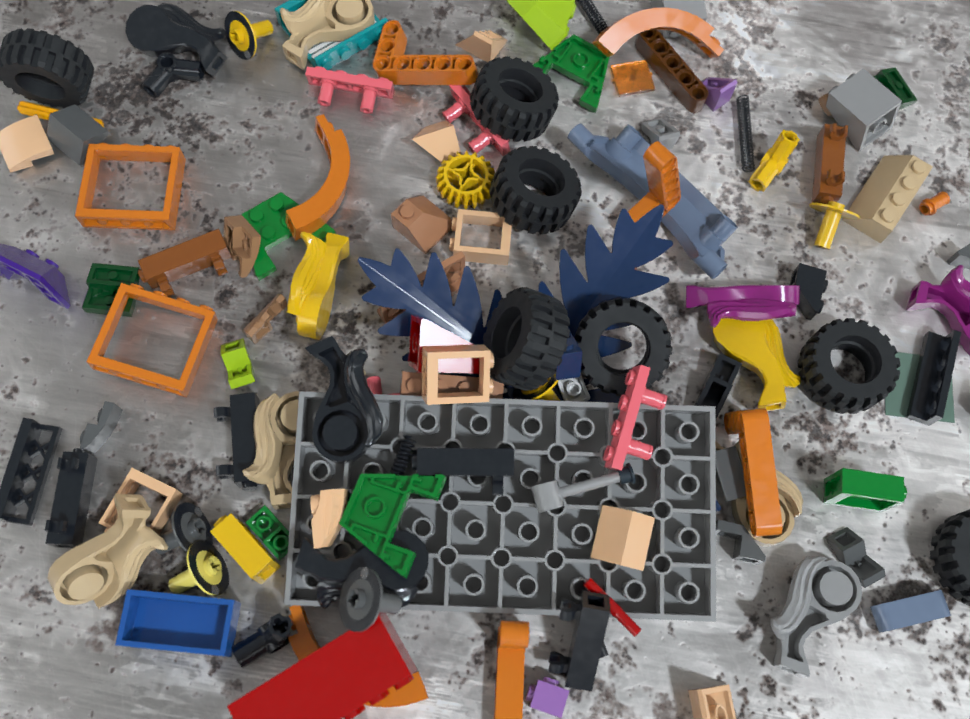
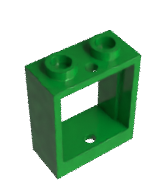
M841 468L824 479L823 503L883 512L904 503L907 496V487L904 485V477Z

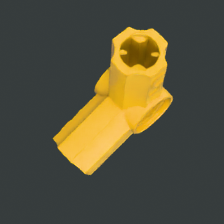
M783 130L772 148H769L760 161L759 167L751 175L748 182L752 189L757 192H764L774 177L780 174L789 161L788 157L800 140L796 133L791 130Z

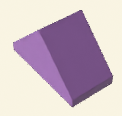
M707 77L701 81L709 92L705 104L714 112L729 102L736 88L737 80Z

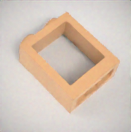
M458 209L457 217L452 219V231H455V238H450L449 251L453 252V255L462 251L466 262L508 265L512 224L506 223L503 216L500 217L496 212ZM463 223L502 227L500 249L460 246Z
M485 345L422 347V399L427 405L489 402V394L493 392L490 368L494 366V356L491 350ZM480 357L479 391L438 393V359Z
M131 468L116 494H135L139 485H142L166 497L167 499L149 527L160 535L183 494L177 489ZM114 498L98 522L106 527L104 532L110 529L118 518Z

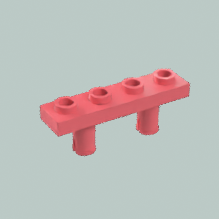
M320 66L314 68L307 67L305 75L309 85L321 86L317 102L322 106H330L334 89L363 94L360 111L366 114L373 113L376 97L389 99L394 97L393 82L386 78L380 77L375 79L364 74H348L342 70L330 71Z
M449 85L452 97L457 102L442 112L445 120L451 123L465 113L483 132L468 143L470 150L473 153L476 151L477 154L491 144L495 146L502 156L510 152V139L505 140L498 134H492L490 129L484 128L480 123L481 121L477 120L474 116V111H472L470 105L471 93L465 85Z
M643 365L635 366L626 375V392L619 400L618 409L620 413L618 420H615L611 427L612 441L606 447L603 459L606 461L605 468L622 470L626 454L649 460L652 455V445L634 440L631 437L641 403L660 410L666 405L667 395L646 389V382L650 372L649 367Z

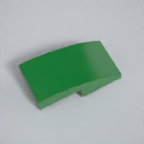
M264 505L245 523L280 561L288 554L289 531Z

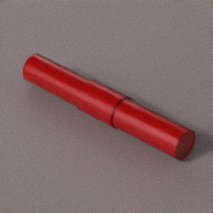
M591 577L583 584L589 592L608 595ZM610 597V614L634 637L637 636L642 629Z

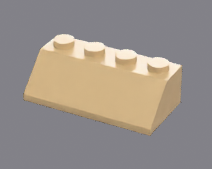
M914 155L883 156L848 209V211L858 214L860 219L850 220L842 218V220L877 242L882 243L897 225L933 166Z

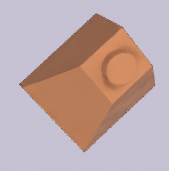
M423 195L406 199L391 213L393 228L425 254L452 229V218Z

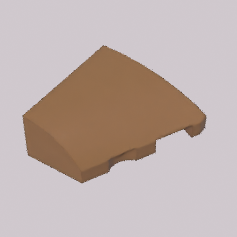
M277 294L242 330L254 344L258 343L273 329L270 321L287 307L285 297L282 294Z

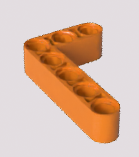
M391 20L383 26L373 60V68L379 78H386L392 81L393 85H472L476 82L479 73L470 55H404L407 37L400 22Z
M659 141L650 145L643 155L649 192L628 211L635 223L660 204L664 205V217L681 199L677 157Z
M765 408L727 412L724 414L726 433L728 435L739 434L751 533L754 537L782 534L783 527L768 412Z
M501 620L498 625L494 719H523L525 649L528 648L529 621Z

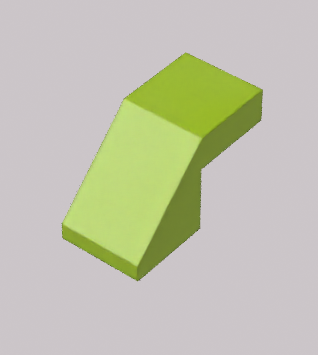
M244 338L220 345L221 356L228 371V382L231 390L255 382L254 369Z

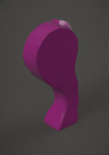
M959 265L947 274L940 285H932L927 281L921 280L912 288L906 310L915 311L925 308L938 310L947 318L952 330L961 332L959 343L970 356V282L965 280L963 276L964 267Z
M686 285V308L707 305L709 323L713 328L718 325L722 318L741 321H761L796 316L797 305L800 303V285H738L729 287Z

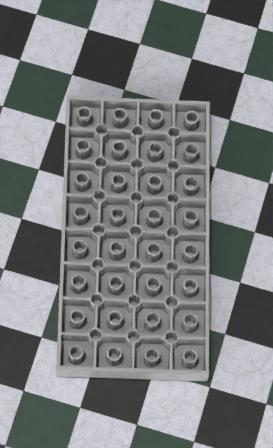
M299 391L284 605L320 606L317 599L318 581L311 576L297 572L295 568L304 537L313 543L311 495L320 494L321 490L348 489V504L360 474H390L389 471L393 467L392 463L396 459L395 455L399 451L398 447L402 443L401 439H405L403 435L412 436L410 439L417 442L416 444L411 443L415 445L412 448L414 450L411 452L412 455L417 454V448L514 449V477H503V496L492 495L493 477H446V482L438 501L415 493L410 494L396 530L408 531L417 535L426 546L429 560L427 572L423 580L416 586L418 588L416 596L407 606L401 607V610L560 616L561 599H568L579 604L582 591H588L583 584L591 577L630 618L716 622L715 406L665 405L660 410L640 404L631 437L634 440L652 445L653 452L649 460L626 454L623 467L626 466V463L631 464L635 475V484H631V482L620 484L618 482L562 498L563 507L538 513L531 487L557 480L560 488L617 472L616 470L604 467L606 461L603 459L606 447L612 441L611 427L613 422L618 420L620 413L618 403L489 398V402L427 405L422 396L373 394L382 414V434L362 457L354 462L342 464L332 462L322 456L313 442L312 430L315 415L326 392ZM412 455L409 456L411 458L408 460L409 463H404L408 466L405 468L406 471L403 472L404 476L417 474V470H412ZM602 505L631 510L655 518L643 571L590 557ZM341 527L332 546L318 548V550L328 558L338 559L349 556L362 547L363 544ZM339 600L332 602L329 607H339Z

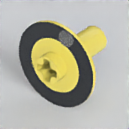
M197 541L187 551L188 569L171 578L168 582L169 589L173 594H182L197 585L205 593L211 596H219L228 588L229 572L223 557L215 547L207 542Z

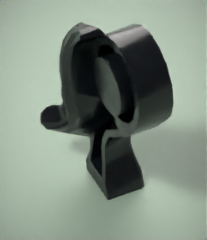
M162 3L158 6L143 5L136 8L129 15L126 22L125 32L128 41L133 47L148 56L158 57L163 53L174 55L186 51L198 52L204 70L213 77L228 58L215 44L226 39L225 30L221 27L213 29L203 26L179 6L170 3Z
M330 336L305 347L310 355L328 367L330 373V385L316 412L312 437L314 446L322 456L332 462L346 464L358 460L377 441L382 434L383 422L378 403L364 375V363L368 358V353L364 349L359 348L346 355L340 349L333 336Z
M395 531L390 544L413 551L416 554L406 579L364 545L347 557L333 559L323 555L318 548H314L313 543L309 539L304 537L295 568L297 572L311 576L318 581L317 599L320 606L324 609L328 608L332 602L340 600L341 590L347 577L354 570L361 567L374 570L381 580L383 592L399 595L402 599V607L411 602L418 592L416 586L423 580L427 572L429 554L425 544L417 535L408 531Z

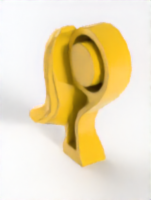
M301 232L300 237L306 243L307 250L292 278L287 313L296 315L298 335L320 340L326 330L331 313L339 263L349 256V238L328 232L326 242L310 233Z
M722 318L718 325L713 328V340L716 347L725 356L742 363L741 366L753 371L762 380L764 389L757 409L765 408L767 411L784 409L786 406L785 387L796 388L801 380L800 376L794 374L786 363L781 336L775 322L772 319L741 321Z

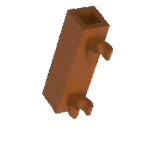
M837 123L832 125L824 124L817 135L812 202L828 205L829 201L838 202L842 197L843 183L845 181L844 159L848 125L841 127L836 126Z
M218 228L138 260L141 267L138 270V274L143 283L147 282L152 289L159 287L161 292L170 297L175 295L170 282L213 265L218 275L222 276L228 273L223 261L232 257Z

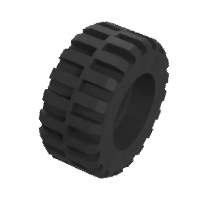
M21 28L6 34L0 48V81H3L6 87L13 89V92L23 95L28 100L37 101V103L42 105L47 104L50 107L60 106L66 108L74 104L78 106L86 101L94 74V66L89 56L85 55L81 48L75 47L74 43L68 40L65 41L58 35H51L42 30L35 31L30 28L23 30Z
M505 56L502 59L498 57L484 64L470 94V105L476 119L481 121L480 123L484 128L490 129L492 134H498L505 140L513 139L514 142H520L521 140L524 142L541 136L547 129L559 105V96L555 84L551 83V78L548 74L545 75L541 68H536L532 65L533 63L529 61L524 62L521 58L515 57L511 59L510 56Z
M523 146L517 148V150L513 149L501 159L490 187L491 202L494 207H497L496 212L499 216H503L506 223L515 225L516 229L520 231L526 230L530 234L539 232L540 235L548 234L549 231L550 233L558 231L567 224L580 201L582 194L581 182L579 177H577L576 170L570 167V163L566 159L560 158L561 155L556 152L553 154L549 152V149H538L537 146H530L529 148ZM524 184L531 185L540 189L547 196L534 193L533 191L529 190Z
M520 287L508 292L506 297L498 302V307L494 308L492 317L486 325V333L483 335V345L490 349L494 356V366L490 368V378L492 380L521 390L531 391L547 383L548 378L553 377L556 373L555 369L557 366H560L563 360L562 355L566 352L568 346L566 342L570 336L568 329L570 320L567 316L566 308L557 298L528 287Z
M613 298L591 308L580 321L574 338L582 350L581 374L583 377H586L593 387L600 388L601 392L606 394L615 393L616 396L625 394L627 388L625 378L628 371L632 370V368L619 370L608 366L600 357L598 343L602 333L611 325L629 323L636 326L643 333L646 340L645 355L636 365L650 368L646 389H650L652 387L651 384L656 380L659 382L663 377V371L669 367V357L672 355L673 349L671 346V334L663 318L649 305L631 298Z
M846 318L844 321L836 319L830 324L826 323L801 349L798 368H802V370L798 372L800 380L805 382L803 388L806 392L810 391L813 396L811 398L816 403L818 401L822 402V407L827 410L835 408L836 413L844 414L848 411L849 414H857L860 411L864 412L886 398L896 387V381L899 380L900 371L896 369L901 366L900 359L895 356L898 353L895 346H891L889 343L891 339L886 334L883 336L879 332L881 329L875 325L870 327L868 322L863 320L855 322L854 318ZM831 350H844L859 359L865 371V381L863 384L849 382L835 371L831 362Z
M969 509L944 520V524L938 526L936 529V534L938 535L932 537L931 546H934V550L930 551V559L935 561V566H932L934 573H938L941 577L939 582L942 587H948L950 589L949 594L955 599L962 598L961 602L970 606Z

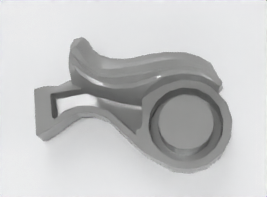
M808 556L795 568L783 611L778 617L770 619V625L777 637V652L773 666L801 678L810 677L809 665L803 647L806 638L813 631L839 622L857 609L862 598V586L859 577L852 568L839 561H825L827 557Z

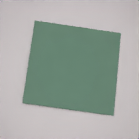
M898 352L895 356L900 359L901 366L896 370L900 371L899 380L896 381L894 390L885 398V415L906 417L920 355ZM952 379L944 416L939 420L940 422L955 423Z

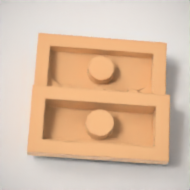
M37 115L17 121L0 131V150L10 173L32 167V160L54 154Z

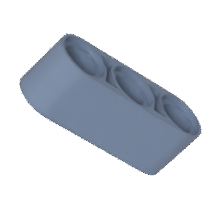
M942 590L870 606L879 633L951 616Z

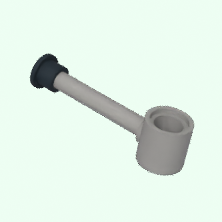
M626 463V466L622 470H616L617 472L560 488L557 480L531 487L538 513L563 507L562 498L618 482L620 484L628 482L635 484V475L631 464Z

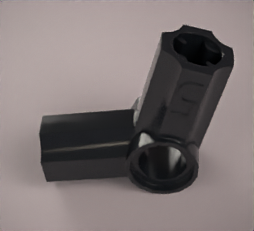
M163 53L158 56L157 66L143 81L141 86L150 96L156 98L161 95L171 82H176L179 79L203 81L204 68L200 61L177 59L171 53Z
M280 613L272 616L267 623L257 629L256 633L231 647L233 655L241 668L248 666L266 654H272L290 643L288 636L293 623L289 616H283Z

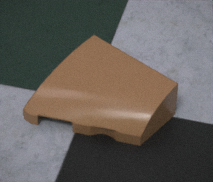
M242 215L224 217L223 238L230 250L233 261L239 260L240 262L239 276L241 278L247 277L256 261L261 235Z

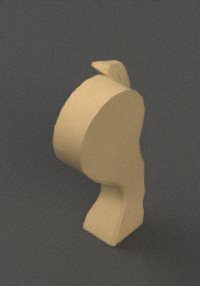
M308 0L300 9L294 12L281 8L282 20L291 33L290 39L283 43L282 48L286 59L304 70L307 64L309 49L313 45L321 42L344 41L375 23L371 1Z
M299 391L287 393L281 398L275 393L260 402L255 412L253 423L256 457L250 467L242 470L243 475L249 480L267 485L270 491L271 505L275 510L291 508L292 486L289 483V475L294 466Z
M715 441V451L725 449ZM738 441L734 446H736L742 464L740 442ZM776 470L782 517V534L754 537L750 529L746 497L731 500L735 523L744 525L760 547H769L784 541L793 530L795 525L794 517H798L802 513L803 498L796 484L778 470Z
M115 494L114 502L118 514L115 524L105 533L74 547L55 560L49 569L47 578L58 601L66 605H78L93 600L98 609L111 604L126 595L127 589L132 588L142 563L151 551L155 549H168L164 539L155 531L145 526V520L150 516L151 509L142 495Z

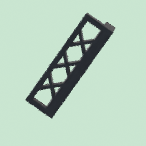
M953 330L947 336L930 331L925 334L906 418L928 426L943 418L961 337L960 331Z
M22 419L0 486V521L27 526L33 525L62 428L40 424L34 419ZM41 431L53 432L50 441L41 446L39 442ZM42 454L44 458L43 465L34 470L31 466L32 459ZM34 478L37 483L35 490L26 495L23 490L24 484ZM26 503L29 508L26 519L14 517L17 507Z

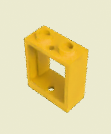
M232 513L228 516H222L215 522L214 528L210 532L251 579L262 585L281 568V565L250 530Z

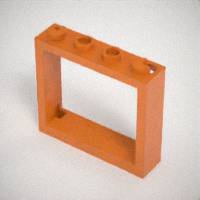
M89 144L75 213L77 220L83 227L175 230L186 162L181 148L173 145ZM100 160L171 162L163 211L91 209Z
M121 283L86 362L93 370L187 398L217 324L216 313L206 305L198 307L183 298L175 300L160 291L149 292L137 284L131 283L126 285ZM129 298L203 320L180 380L103 357Z

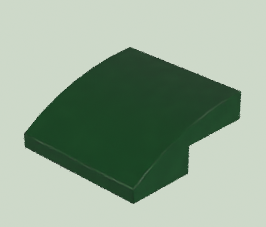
M896 67L880 70L876 76H873L902 100L899 110L917 101V98Z
M92 263L86 280L89 288L82 306L84 312L107 315L121 283L139 285L140 276L138 270L140 268ZM128 299L121 316L132 317L136 299Z

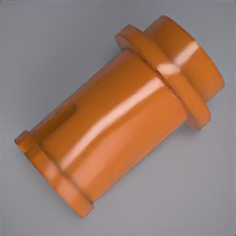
M944 191L939 192L930 199L922 200L919 209L924 215H933L937 209L949 204L950 197Z

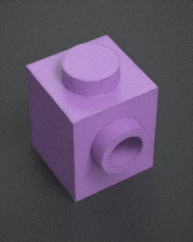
M544 676L543 681L536 680L535 685L530 683L526 695V700L530 701L528 707L562 718L569 690L558 687L559 681Z

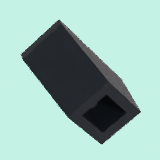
M799 263L792 272L790 285H800V303L797 307L807 320H811L817 313H821L824 306V300H821L822 293H825L828 286V280H825L827 271Z

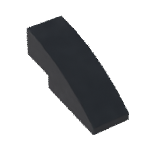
M721 353L717 354L694 406H715L716 421L742 363Z

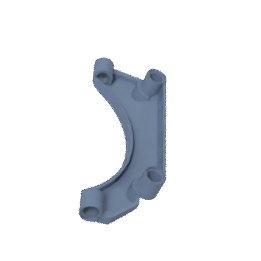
M582 123L576 125L570 131L567 138L590 161L616 179L639 200L649 192L643 155L650 144L634 127L627 124L621 133L611 140L605 136L593 135ZM679 172L681 199L662 218L661 222L678 240L687 255L713 280L728 265L724 261L725 250L721 245L734 233L738 226Z

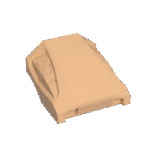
M348 489L321 490L320 494L311 495L310 504L313 516L311 522L314 548L329 547L335 541L341 529L339 522L347 506Z

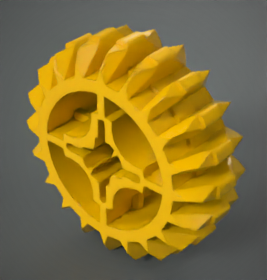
M467 150L464 155L457 151L456 157L449 154L448 161L443 160L441 167H438L436 176L437 190L441 192L442 199L447 198L448 205L455 202L456 208L463 205L466 210L468 205H472L475 209L477 202L483 205L485 199L489 200L491 198L490 187L495 170L491 168L490 161L485 162L484 155L478 158L476 151L472 155H469ZM449 182H452L459 190L454 188Z

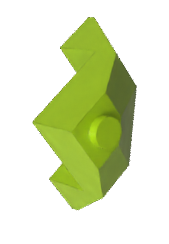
M505 0L551 51L568 35L570 28L567 25L569 19L573 18L576 9L575 0Z

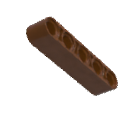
M658 30L638 33L635 39V48L689 112H700L709 94L706 86Z

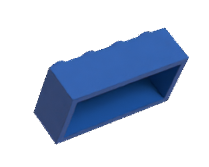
M127 589L115 645L232 657L233 650L231 647L234 646L241 603L231 599Z

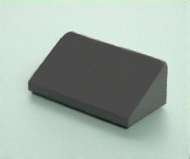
M736 446L715 451L716 471L726 502L746 497L743 468Z

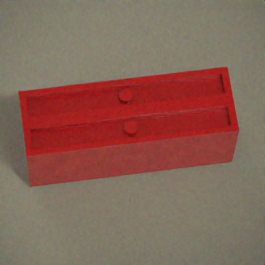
M379 613L376 621L363 632H353L351 630L345 632L232 702L227 708L233 719H341L343 717L344 719H353L366 710L364 704L368 701L373 706L390 694L388 689L392 686L397 691L414 679L412 674L418 669L387 614Z

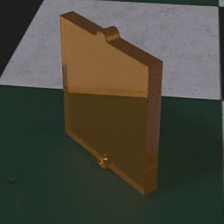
M646 60L610 66L613 76L612 83L616 86L618 97L655 91L652 80L653 73L650 72Z

